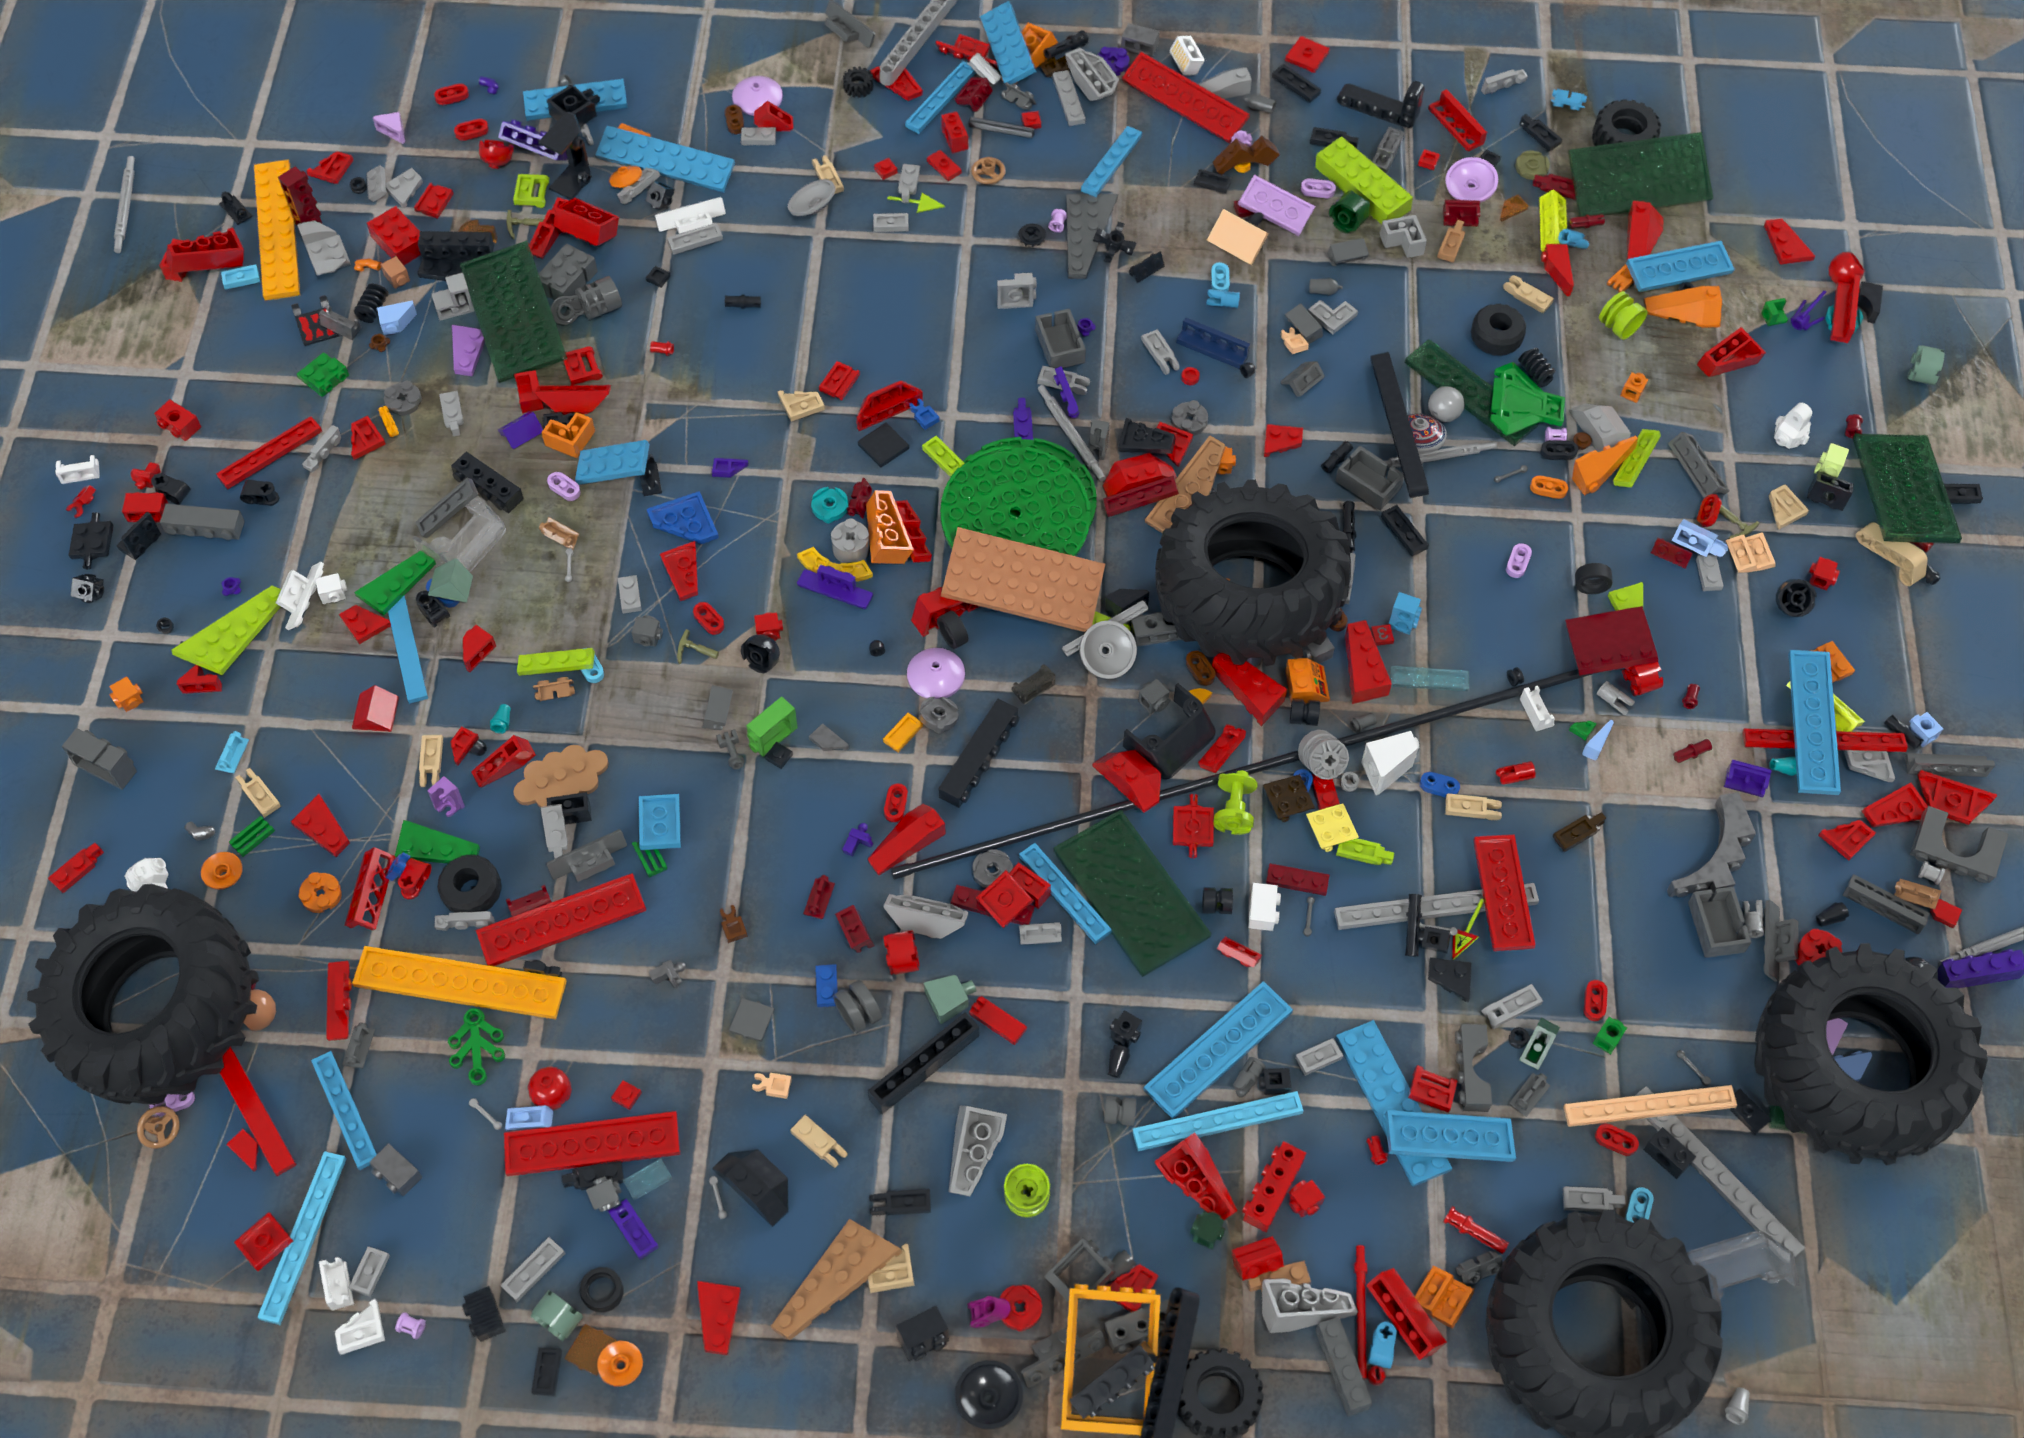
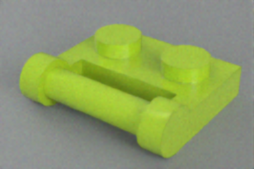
M518 174L513 198L514 205H532L544 208L546 203L544 199L546 187L549 184L550 178L546 175ZM539 183L538 197H533L535 184Z

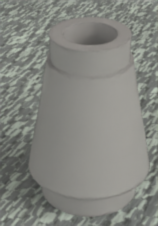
M1740 1387L1736 1388L1725 1409L1726 1418L1729 1421L1743 1424L1748 1419L1750 1394L1748 1390Z

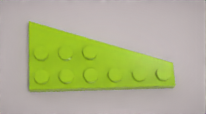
M275 586L265 589L171 650L172 655L223 675L281 606L276 604L281 589Z

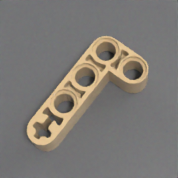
M1871 522L1856 533V538L1860 544L1900 567L1899 578L1904 585L1911 586L1926 575L1927 556L1918 547L1874 522Z

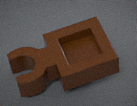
M731 905L732 912L730 914H725L723 908L720 909L721 917L725 920L721 924L728 943L748 937L741 916L736 917V909L733 905Z

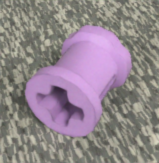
M1055 209L1052 211V221L1049 222V229L1058 233L1064 230L1063 223L1067 218V213L1064 210Z
M1547 427L1545 441H1566L1567 429H1551V427Z
M403 1312L396 1323L395 1330L399 1333L403 1331L412 1335V1338L418 1339L423 1333L426 1322L423 1319L417 1320L409 1317L408 1313Z

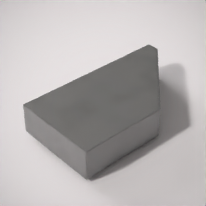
M821 724L809 736V740L823 751L849 749V744L824 724Z

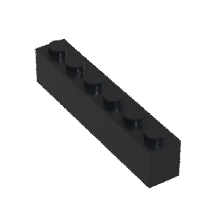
M1000 699L996 700L938 788L940 799L960 808L963 802L966 803L971 794L970 791L979 784L981 774L986 772L990 766V760L998 755L1001 743L1007 741L1010 735L1009 731L1018 724L1020 717H1018L1017 707Z
M966 1012L963 1013L868 1089V1098L881 1114H884L979 1037V1026Z

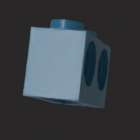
M1399 592L1389 621L1391 629L1410 635L1412 628L1416 629L1422 611V607H1419L1421 599Z

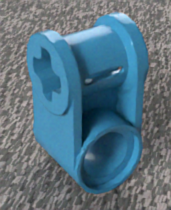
M1382 1322L1375 1329L1368 1354V1364L1387 1369L1391 1368L1396 1339V1329L1393 1324ZM1383 1330L1386 1331L1387 1338H1383L1381 1333Z

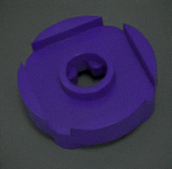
M1102 47L1098 53V56L1105 60L1116 76L1121 75V72L1124 70L1125 72L1128 70L1129 56L1126 49Z

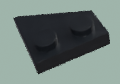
M1430 957L1428 980L1436 985H1441L1449 993L1454 992L1459 995L1464 1002H1469L1471 963Z

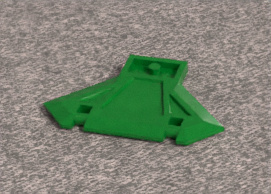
M1514 362L1495 369L1494 375L1500 378H1494L1491 411L1496 414H1491L1490 421L1505 436L1539 422L1562 426L1564 422L1565 397L1543 392Z

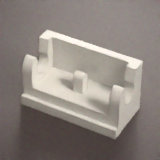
M90 455V461L70 465L61 464V461H56V475L61 484L99 478V461L95 459V455Z
M1538 686L1532 692H1530L1529 687L1524 688L1520 698L1535 731L1553 727L1555 720L1554 716L1550 715L1539 695L1540 689Z
M338 1257L335 1258L333 1263H328L326 1260L320 1261L319 1265L326 1304L332 1311L353 1305V1294L349 1289L350 1278L347 1262H343Z

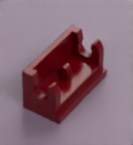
M1445 200L1442 211L1444 226H1455L1457 220L1464 222L1463 226L1478 227L1480 200Z
M545 885L541 886L542 890L513 901L510 898L506 899L512 917L552 903Z
M854 905L835 914L851 949H855L856 952L860 953L863 946L868 948L875 946Z

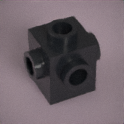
M653 181L647 191L645 201L651 203V207L654 209H668L672 203L675 189L662 182Z
M82 574L72 578L71 596L80 598L86 603H92L94 600L102 598L104 579L96 578L94 574Z
M1124 1010L1119 1019L1115 1018L1109 1028L1111 1030L1110 1038L1115 1044L1129 1048L1131 1043H1136L1141 1035L1139 1031L1142 1026V1020Z

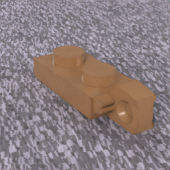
M1457 220L1454 228H1448L1437 258L1454 263L1465 237V232L1462 231L1463 221Z
M1305 1261L1284 1265V1267L1279 1268L1277 1271H1270L1256 1278L1249 1279L1247 1284L1249 1291L1252 1292L1262 1290L1263 1280L1288 1279L1291 1280L1292 1284L1301 1286L1303 1283L1310 1284L1311 1281Z

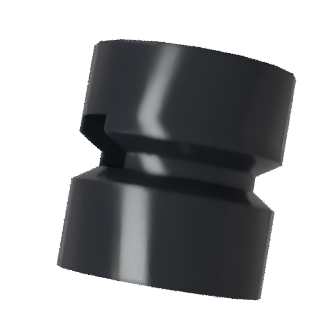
M1292 698L1290 724L1301 725L1302 722H1305L1306 725L1318 726L1320 701L1309 700L1305 703L1303 699Z
M1203 887V914H1214L1218 911L1220 914L1232 915L1233 888H1221L1217 891L1213 887Z

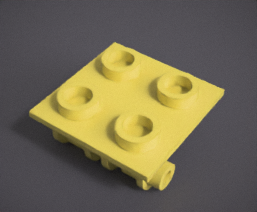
M1343 803L1306 814L1321 849L1326 852L1332 851L1333 845L1359 838Z

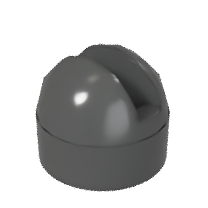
M563 74L558 79L560 87L573 85L567 74Z

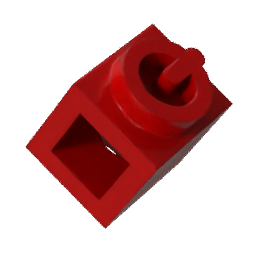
M1819 557L1816 563L1813 562L1810 567L1809 573L1812 575L1809 583L1812 586L1827 591L1830 585H1835L1840 572L1836 569L1838 563Z
M777 612L754 615L757 634L768 635L775 641L781 639L780 631H783L782 619L778 620Z
M1303 1180L1288 1192L1290 1194L1289 1205L1294 1213H1299L1302 1218L1307 1214L1309 1216L1315 1214L1325 1199V1196L1313 1180L1309 1182Z

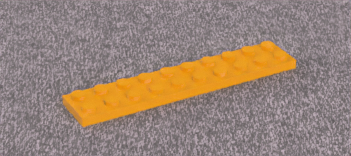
M289 160L254 165L262 289L265 301L300 295L295 223L278 176L291 169Z
M364 946L352 984L358 988L556 1019L567 981L566 978Z

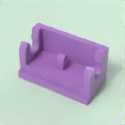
M444 776L427 790L435 810L441 812L445 807H451V810L446 813L447 817L452 816L460 808L463 809L465 807L458 788Z

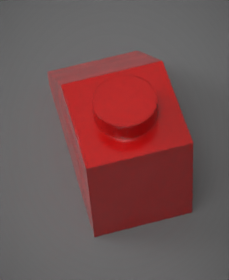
M767 100L754 111V124L760 128L776 127V131H792L793 116Z
M478 625L469 629L463 637V661L468 672H471L496 647L493 636Z

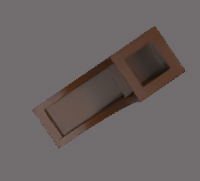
M1262 135L1250 147L1236 138L1216 157L1213 164L1216 171L1223 175L1232 167L1248 162L1269 166L1280 154L1275 144Z

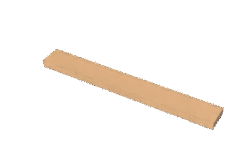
M1732 1085L1570 1103L1565 1104L1563 1107L1568 1127L1736 1108L1737 1102Z

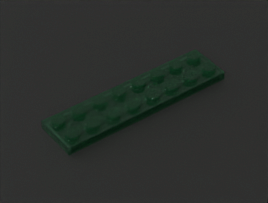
M1428 339L1405 358V364L1437 388L1448 386L1457 389L1463 396L1464 409L1514 447L1538 427L1539 423L1505 436L1490 421L1491 414H1496L1491 411L1493 386L1432 340Z

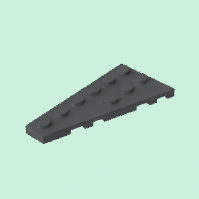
M1067 194L1068 279H1086L1099 243L1093 241L1097 228L1105 232L1108 220L1113 212V207L1117 202L1118 194H1098L1097 197L1089 194Z

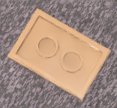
M1223 209L1207 241L1252 265L1269 233Z

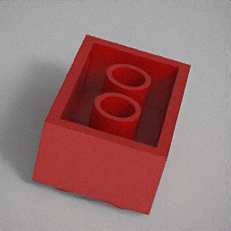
M573 198L556 207L553 226L562 232L574 235L578 239L586 240L591 245L598 246L617 235L619 216L580 199Z
M396 206L366 223L371 238L391 259L396 256L404 266L421 256L418 247L420 231Z

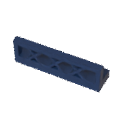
M1186 317L1183 320L1182 331L1176 341L1179 345L1238 369L1246 362L1249 356L1250 343Z

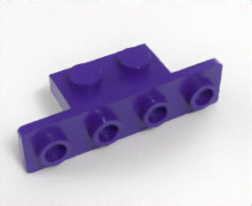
M820 564L817 573L804 569L797 581V585L802 588L862 609H867L873 597L872 592L856 587L855 576L848 572L835 570L831 566Z

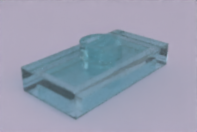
M659 1159L627 1177L623 1182L632 1199L635 1200L671 1180L672 1177L662 1159Z

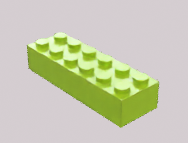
M1342 136L1317 153L1315 168L1344 193L1353 191L1363 199L1368 200L1370 203V215L1380 224L1385 220L1401 218L1411 211L1413 196Z

